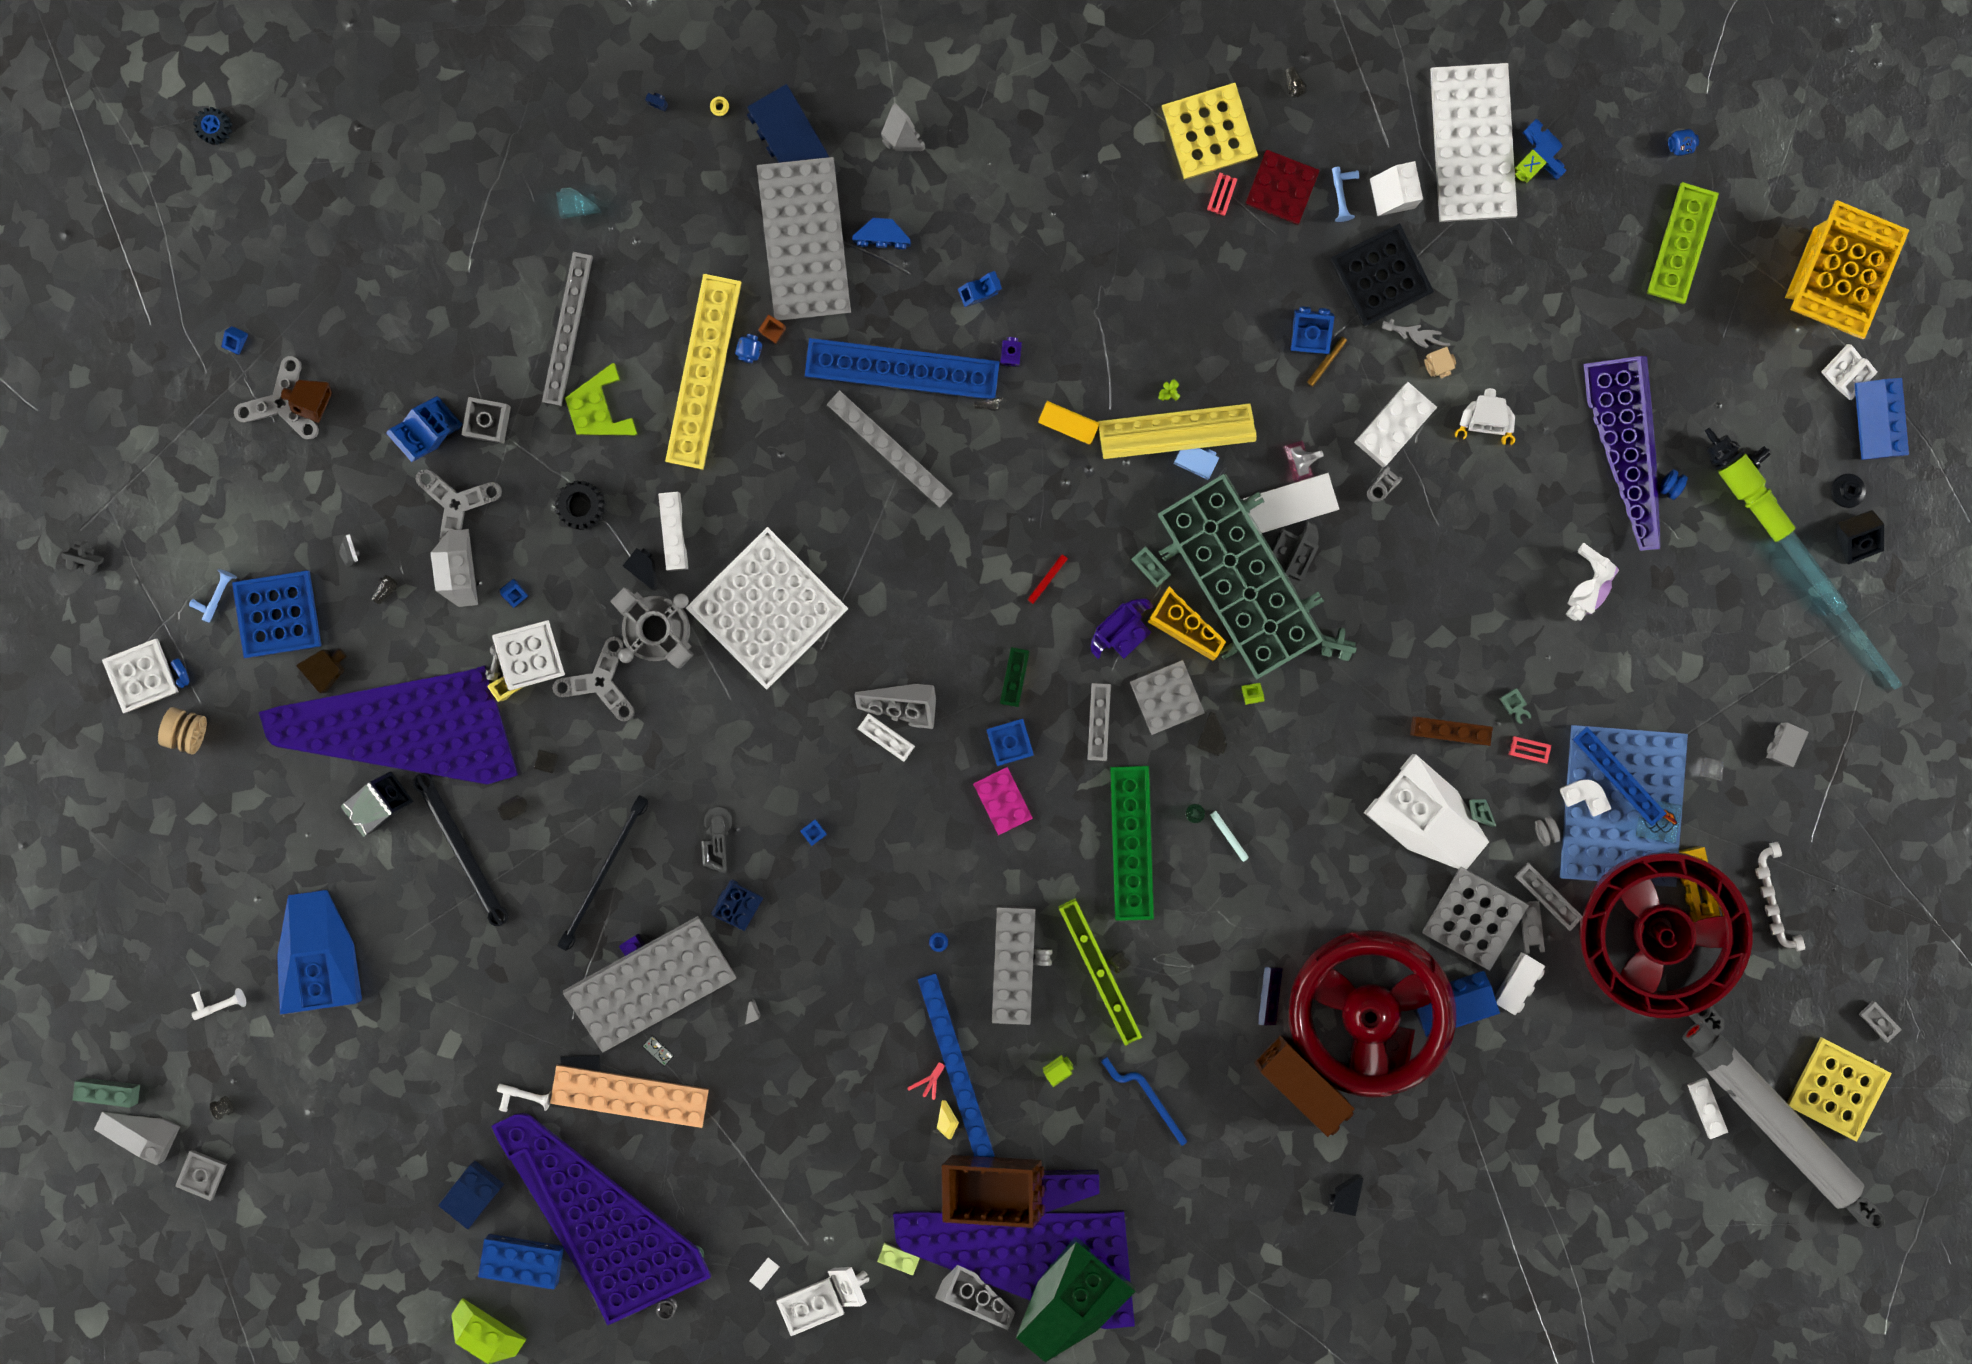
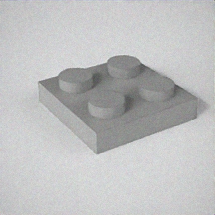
M190 1150L175 1187L211 1201L215 1196L227 1164L195 1150Z

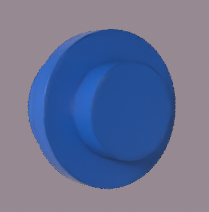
M934 933L929 939V945L932 950L941 952L947 948L948 938L943 933Z

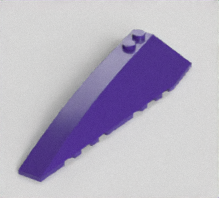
M1647 356L1584 364L1587 403L1590 409L1593 408V420L1595 425H1597L1601 442L1605 447L1606 456L1614 479L1618 484L1619 493L1626 506L1627 515L1631 520L1640 551L1660 549L1657 463Z

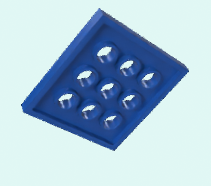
M310 571L232 582L244 658L322 646ZM292 587L297 589V596L294 598L288 595V591ZM273 590L278 592V599L272 601L269 597L270 592ZM254 593H257L260 598L256 604H253L250 599ZM294 606L300 608V614L297 617L291 614ZM275 609L281 611V618L275 620L272 616ZM260 612L263 617L259 623H256L253 619L254 614ZM297 625L303 627V633L300 636L294 633V628ZM278 628L284 630V636L281 639H278L275 635ZM259 631L265 633V640L259 642L256 638Z

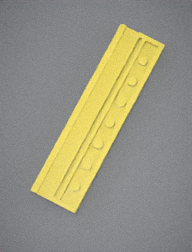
M1251 404L1098 421L1100 423L1098 428L1103 459L1255 442L1257 437Z

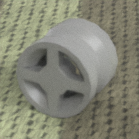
M1034 949L1035 959L1033 960V965H1052V960L1050 959L1052 949Z

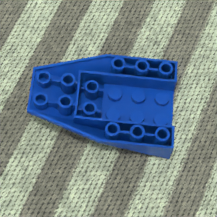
M321 890L288 895L277 954L280 1015L356 1004L362 1001L354 942L328 891Z

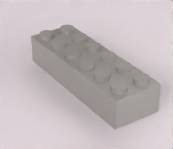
M997 905L992 1023L1030 1025L1035 907Z

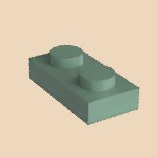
M1146 546L1131 559L1156 588L1171 576Z

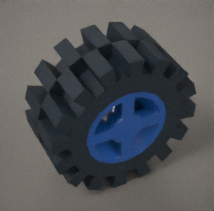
M210 107V109L203 108L204 112L199 111V117L195 116L194 118L197 121L193 122V125L196 127L194 131L197 133V136L212 145L213 143L219 145V142H226L224 139H229L230 137L228 133L232 134L230 118L221 110Z

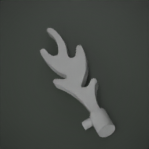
M1390 319V323L1384 321L1382 324V329L1393 330L1404 339L1408 338L1406 335L1408 333L1415 343L1424 348L1429 347L1424 340L1438 346H1450V343L1440 342L1432 337V335H1441L1442 333L1439 331H1418L1417 329L1421 325L1412 327L1395 326L1393 319Z

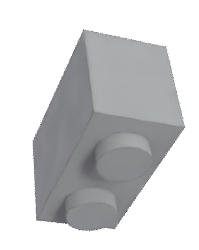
M1781 722L1775 729L1774 735L1776 736L1773 742L1767 748L1768 754L1766 758L1787 767H1794L1809 732L1790 723Z

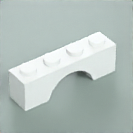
M679 492L659 493L666 570H687V551L682 531L681 494Z

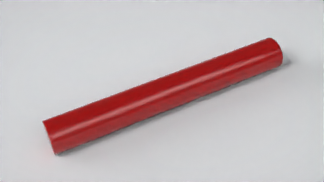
M1062 554L1027 599L1029 602L1035 603L1068 560L1066 556Z

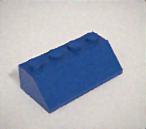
M1902 378L1854 383L1861 460L1909 455Z
M1484 971L1450 982L1456 1003V1028L1500 1014L1491 984ZM1431 1003L1414 1010L1426 1037L1429 1036L1432 1026L1433 1014Z

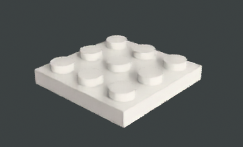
M549 620L492 635L508 691L565 675Z
M153 639L102 660L123 713H128L179 692L158 639Z

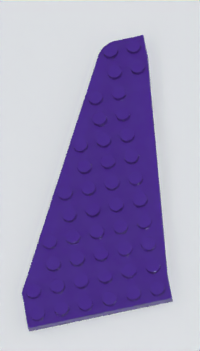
M486 666L458 673L278 706L259 712L265 736L276 747L482 784H491L518 776L496 699L487 687L491 682L486 679Z
M516 1113L491 1126L508 1159H511L592 1293L607 1326L711 1278V1273L698 1247L532 1116L525 1113Z
M1124 1210L1099 1213L1046 1212L1034 1228L945 1223L942 1220V1212L905 1211L893 1213L896 1243L904 1252L950 1270L959 1265L975 1272L984 1283L1031 1300L1040 1277L1075 1236L1090 1248L1091 1253L1117 1275L1120 1273L1131 1282ZM1132 1296L1101 1326L1102 1329L1135 1326Z

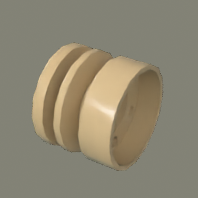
M175 707L169 708L160 724L158 733L159 745L170 749H175L178 746V750L181 752L186 751L188 754H195L204 739L207 726L206 717L196 715L195 713H189L187 716L185 710Z

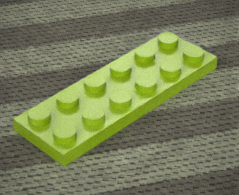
M1684 182L1680 183L1647 294L1682 305L1686 303L1719 193Z

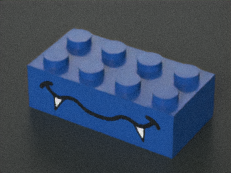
M488 1234L483 1243L478 1277L554 1290L559 1283L564 1247Z

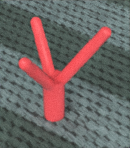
M939 1062L930 1076L909 1086L907 1089L910 1091L929 1081L923 1097H926L932 1086V1099L935 1100L937 1079L945 1065Z

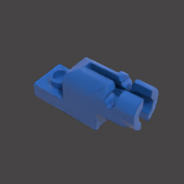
M1535 119L1523 134L1532 145H1536L1533 150L1547 162L1543 167L1557 180L1567 171L1560 160L1553 158L1563 146L1549 129L1541 132L1543 124Z

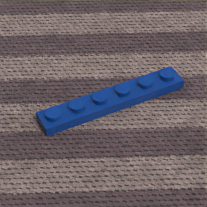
M1585 727L1572 739L1650 826H1653L1667 814L1588 727Z

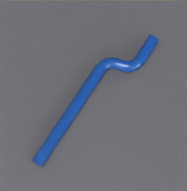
M1108 1057L1101 1060L1115 1081L1126 1083L1136 1080L1180 1145L1182 1146L1187 1143L1186 1138L1141 1074L1130 1072L1120 1075Z

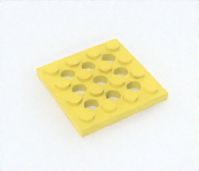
M1236 83L1162 105L1184 180L1258 157ZM1223 102L1227 105L1228 109L1225 112H1220L1217 109V105ZM1206 108L1209 111V116L1206 118L1201 117L1199 110ZM1181 115H1190L1191 121L1183 123L1180 119ZM1231 121L1233 129L1225 130L1223 122ZM1211 126L1214 128L1215 134L1208 136L1205 134L1204 129ZM1193 132L1196 134L1197 139L1190 142L1187 140L1186 134ZM1236 139L1239 142V147L1231 148L1228 145V141ZM1218 145L1221 152L1213 154L1210 151V147ZM1193 151H1200L1202 158L1200 160L1193 159Z
M1821 1037L1787 1104L1792 1109L1857 1142L1892 1073ZM1833 1058L1835 1065L1828 1069L1826 1062L1828 1059ZM1850 1067L1852 1074L1849 1077H1844V1069ZM1824 1075L1826 1082L1824 1085L1819 1086L1817 1079ZM1863 1076L1869 1078V1083L1866 1086H1862L1860 1083ZM1838 1084L1843 1086L1841 1094H1836L1834 1091ZM1811 1093H1816L1817 1100L1813 1103H1810L1808 1099L1809 1095ZM1855 1093L1860 1095V1100L1857 1103H1853L1851 1100L1852 1095ZM1832 1101L1834 1109L1828 1112L1826 1104ZM1846 1110L1851 1111V1118L1849 1120L1843 1119V1113Z

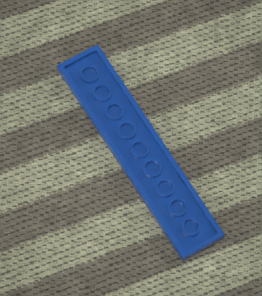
M809 338L805 377L995 400L1000 361Z

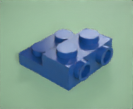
M1301 306L1299 310H1295L1291 351L1330 353L1335 317L1333 313H1330V309L1319 308V311H1311L1310 307Z

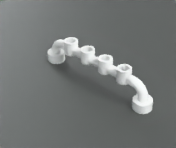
M1778 842L1769 843V848L1764 849L1759 855V868H1755L1757 878L1763 880L1764 886L1760 887L1762 897H1767L1769 905L1764 907L1766 915L1768 917L1772 916L1773 923L1769 924L1770 932L1772 935L1777 936L1782 946L1795 948L1796 951L1805 950L1804 940L1801 935L1793 936L1792 941L1785 938L1784 926L1779 915L1780 910L1775 899V890L1771 883L1770 871L1766 863L1769 855L1777 858L1782 856V852Z

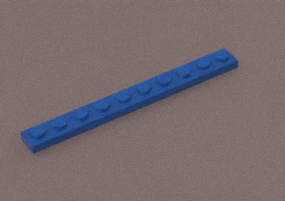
M934 973L918 978V983L974 1156L994 1157L995 1154L937 975Z

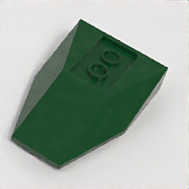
M1075 1236L1038 1280L1016 1338L1040 1359L1047 1362L1098 1331L1136 1292L1135 1286L1120 1273L1117 1275L1091 1253L1090 1248Z

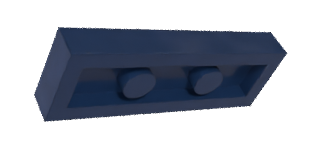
M1265 967L1258 1021L1260 1025H1276L1283 968Z

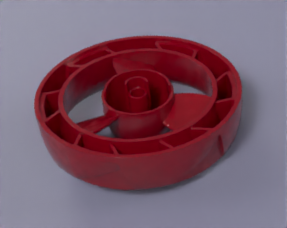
M1672 851L1652 853L1643 856H1633L1618 863L1596 883L1580 920V947L1583 959L1592 978L1600 989L1617 1004L1634 1013L1648 1017L1680 1018L1693 1015L1713 1006L1724 998L1737 984L1746 969L1751 955L1753 943L1752 921L1741 892L1718 868L1705 860L1685 853ZM1657 877H1678L1700 885L1713 896L1721 910L1722 916L1708 917L1693 922L1680 908L1671 904L1659 903L1657 891L1651 879ZM1620 897L1626 907L1638 917L1634 925V939L1637 947L1640 949L1626 963L1621 975L1612 965L1605 943L1607 920L1612 908ZM1695 945L1707 948H1722L1713 966L1697 981L1675 990L1656 991L1662 978L1664 965H1672L1683 961L1691 954Z
M1361 930L1350 932L1328 941L1306 960L1292 986L1289 999V1026L1294 1044L1300 1056L1331 1086L1345 1093L1360 1097H1387L1419 1085L1429 1078L1441 1065L1451 1047L1455 1033L1456 1003L1451 984L1445 972L1433 956L1424 948L1408 938L1395 933L1379 930ZM1378 955L1396 960L1414 973L1398 982L1391 991L1377 984H1366L1355 989L1345 976L1332 968L1353 957ZM1313 999L1327 1007L1342 1010V1019L1346 1030L1353 1038L1358 1040L1353 1058V1069L1337 1061L1320 1042L1312 1019ZM1431 1003L1433 1014L1432 1026L1424 1046L1409 1062L1388 1071V1057L1383 1042L1390 1039L1398 1030L1401 1012L1415 1010ZM1374 1012L1377 1017L1369 1018L1367 1013Z

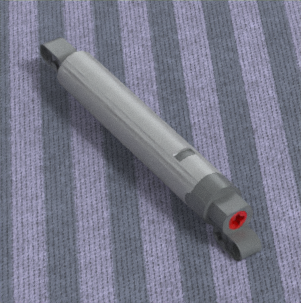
M1712 1007L1701 1011L1700 1015L1698 1013L1689 1015L1696 1024L1685 1032L1682 1039L1694 1050L1692 1057L1730 1095L1740 1108L1837 1209L1847 1207L1848 1211L1864 1227L1873 1229L1884 1227L1886 1221L1884 1215L1869 1199L1860 1197L1864 1189L1863 1182L1720 1033L1723 1031L1725 1024ZM1872 1216L1874 1217L1873 1223H1871Z

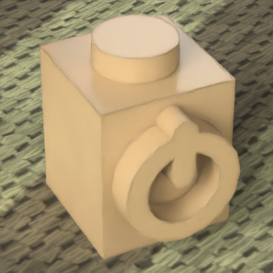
M1448 347L1429 353L1424 360L1426 369L1431 377L1439 375L1440 378L1451 375V371L1455 369L1456 365L1455 357L1453 354H1450Z

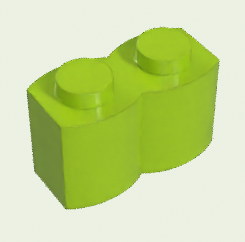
M1061 1055L1044 1066L1043 1073L1050 1084L1055 1087L1071 1076L1074 1068L1070 1059L1067 1056L1064 1058Z

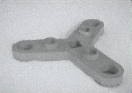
M293 356L285 357L280 365L273 395L238 404L234 409L235 418L240 422L249 423L279 414L302 438L311 440L317 437L319 428L314 421L293 413L290 410L288 400L283 399L286 405L281 406V408L277 404L278 400H282L281 392L283 388L293 390L296 382L299 380L302 369L300 360ZM289 361L296 363V368L293 371L287 370L286 366ZM242 408L249 410L248 417H241L240 412ZM307 425L313 427V432L310 435H306L303 430Z
M430 469L420 470L415 478L418 486L444 507L439 542L448 531L462 529L465 511L496 501L502 495L500 485L495 482H489L458 493ZM427 473L430 475L431 481L429 484H424L421 481L422 474ZM489 486L495 487L497 491L496 496H488L487 488ZM453 499L460 501L457 510L455 507H451Z
M618 637L608 638L605 641L593 673L557 679L552 685L553 693L558 697H570L596 692L618 720L629 721L634 716L633 706L612 681L620 661L618 655L624 648V642ZM612 641L619 643V649L616 652H612L609 649V644ZM597 677L605 679L603 687L601 685L596 686L598 682ZM561 682L568 686L565 693H560L557 689L558 684ZM623 706H626L630 711L627 717H622L619 714V710Z

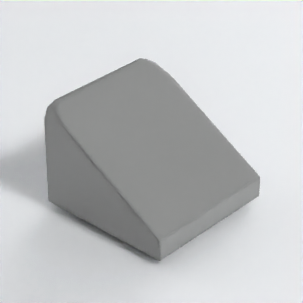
M754 999L750 1000L748 1004L745 1024L756 1021L761 1016Z

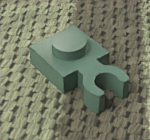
M1517 688L1499 698L1509 714L1515 712L1517 723H1523L1520 719L1522 714H1525L1528 719L1531 718V714L1523 709L1527 703Z

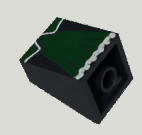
M390 771L367 783L341 805V808L356 826L357 830L365 837L384 825L414 801Z

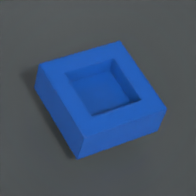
M816 819L800 831L811 846L827 835Z

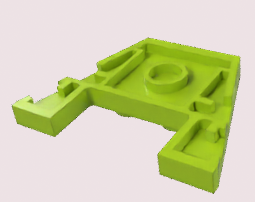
M615 363L610 364L565 397L577 435H638L633 418L613 423L605 400L602 386L620 381Z

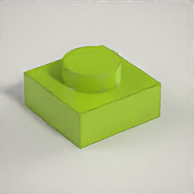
M1261 683L1241 686L1245 705L1264 702Z

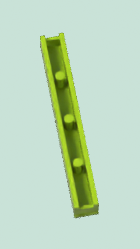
M1076 898L1058 906L1124 1045L1127 1046L1129 1043L1141 1039L1142 1035Z

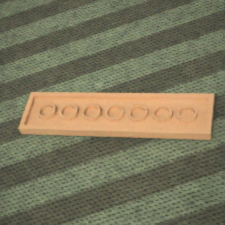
M557 1064L550 1104L702 1128L709 1089Z

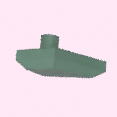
M1486 799L1469 800L1472 819L1490 827H1496Z

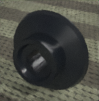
M1843 474L1834 481L1831 493L1838 505L1844 508H1853L1863 501L1866 488L1864 482L1858 476ZM1849 487L1853 488L1852 494L1848 493Z

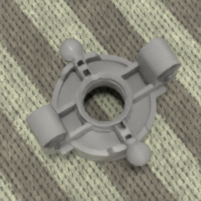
M624 587L610 601L624 616L622 635L627 648H623L619 652L618 656L621 662L630 663L635 655L648 661L668 660L672 665L680 669L694 655L689 650L692 647L688 643L690 621L683 609L688 605L689 600L685 594L675 595L674 600L662 596L643 598L638 592L633 594L628 588ZM651 616H659L666 623V634L658 641H650L643 634V623Z

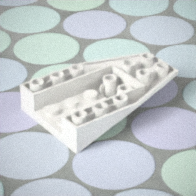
M1412 754L1400 768L1401 772L1378 799H1374L1364 814L1406 849L1457 869L1460 867L1468 869L1489 841L1477 821L1472 819L1471 812L1458 791L1420 757Z

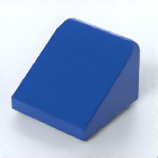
M233 326L229 327L224 332L221 347L239 355L246 342L248 333Z
M512 579L499 590L501 596L513 608L528 597L515 579Z

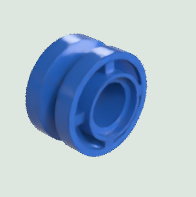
M1671 470L1663 479L1659 493L1663 495L1669 493L1668 497L1675 500L1683 492L1688 477L1683 474L1678 476V471Z

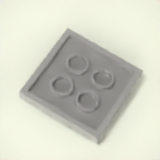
M1183 660L1130 681L1151 735L1205 713Z

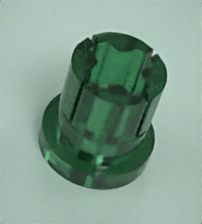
M1191 804L1188 806L1186 818L1190 822L1199 823L1204 819L1205 811L1201 805ZM1194 809L1201 812L1198 814V819L1191 817Z

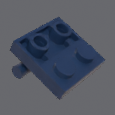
M731 879L726 889L720 894L711 914L745 931L761 904L763 897Z

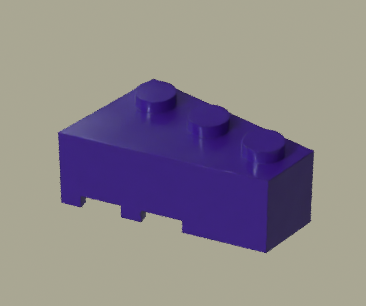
M1044 1171L1042 1185L1045 1187L1044 1197H1042V1204L1045 1205V1213L1099 1194V1171Z

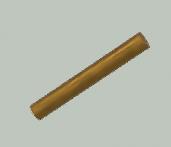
M1342 336L1330 353L1307 381L1310 386L1313 387L1345 345L1347 339Z

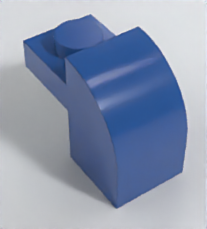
M993 271L979 280L966 283L958 289L964 307L996 296L1002 287L996 272Z

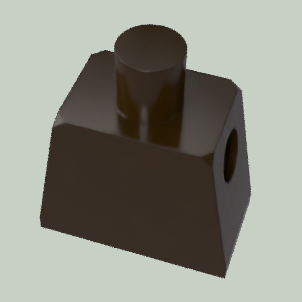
M340 648L332 654L330 651L323 649L296 666L319 693H326L344 672L340 662L347 656Z

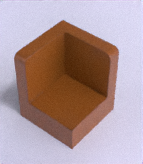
M768 314L758 331L761 335L777 344L785 332L786 326Z

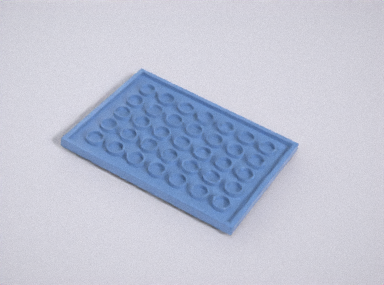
M1571 725L1567 785L1583 779L1598 783L1602 787L1611 809L1593 817L1585 800L1569 807L1565 804L1560 878L1599 881L1611 868L1630 857L1659 852H1679L1688 734ZM1585 727H1588L1662 809L1674 814L1677 825H1674L1672 828L1673 824L1671 822L1668 823L1667 819L1661 818L1657 822L1658 826L1662 828L1667 823L1668 825L1659 832L1653 833L1646 827L1643 817L1572 739ZM1656 825L1654 828H1652V830L1655 832L1658 831L1660 828H1658ZM1677 877L1652 878L1651 881L1656 886L1676 887Z

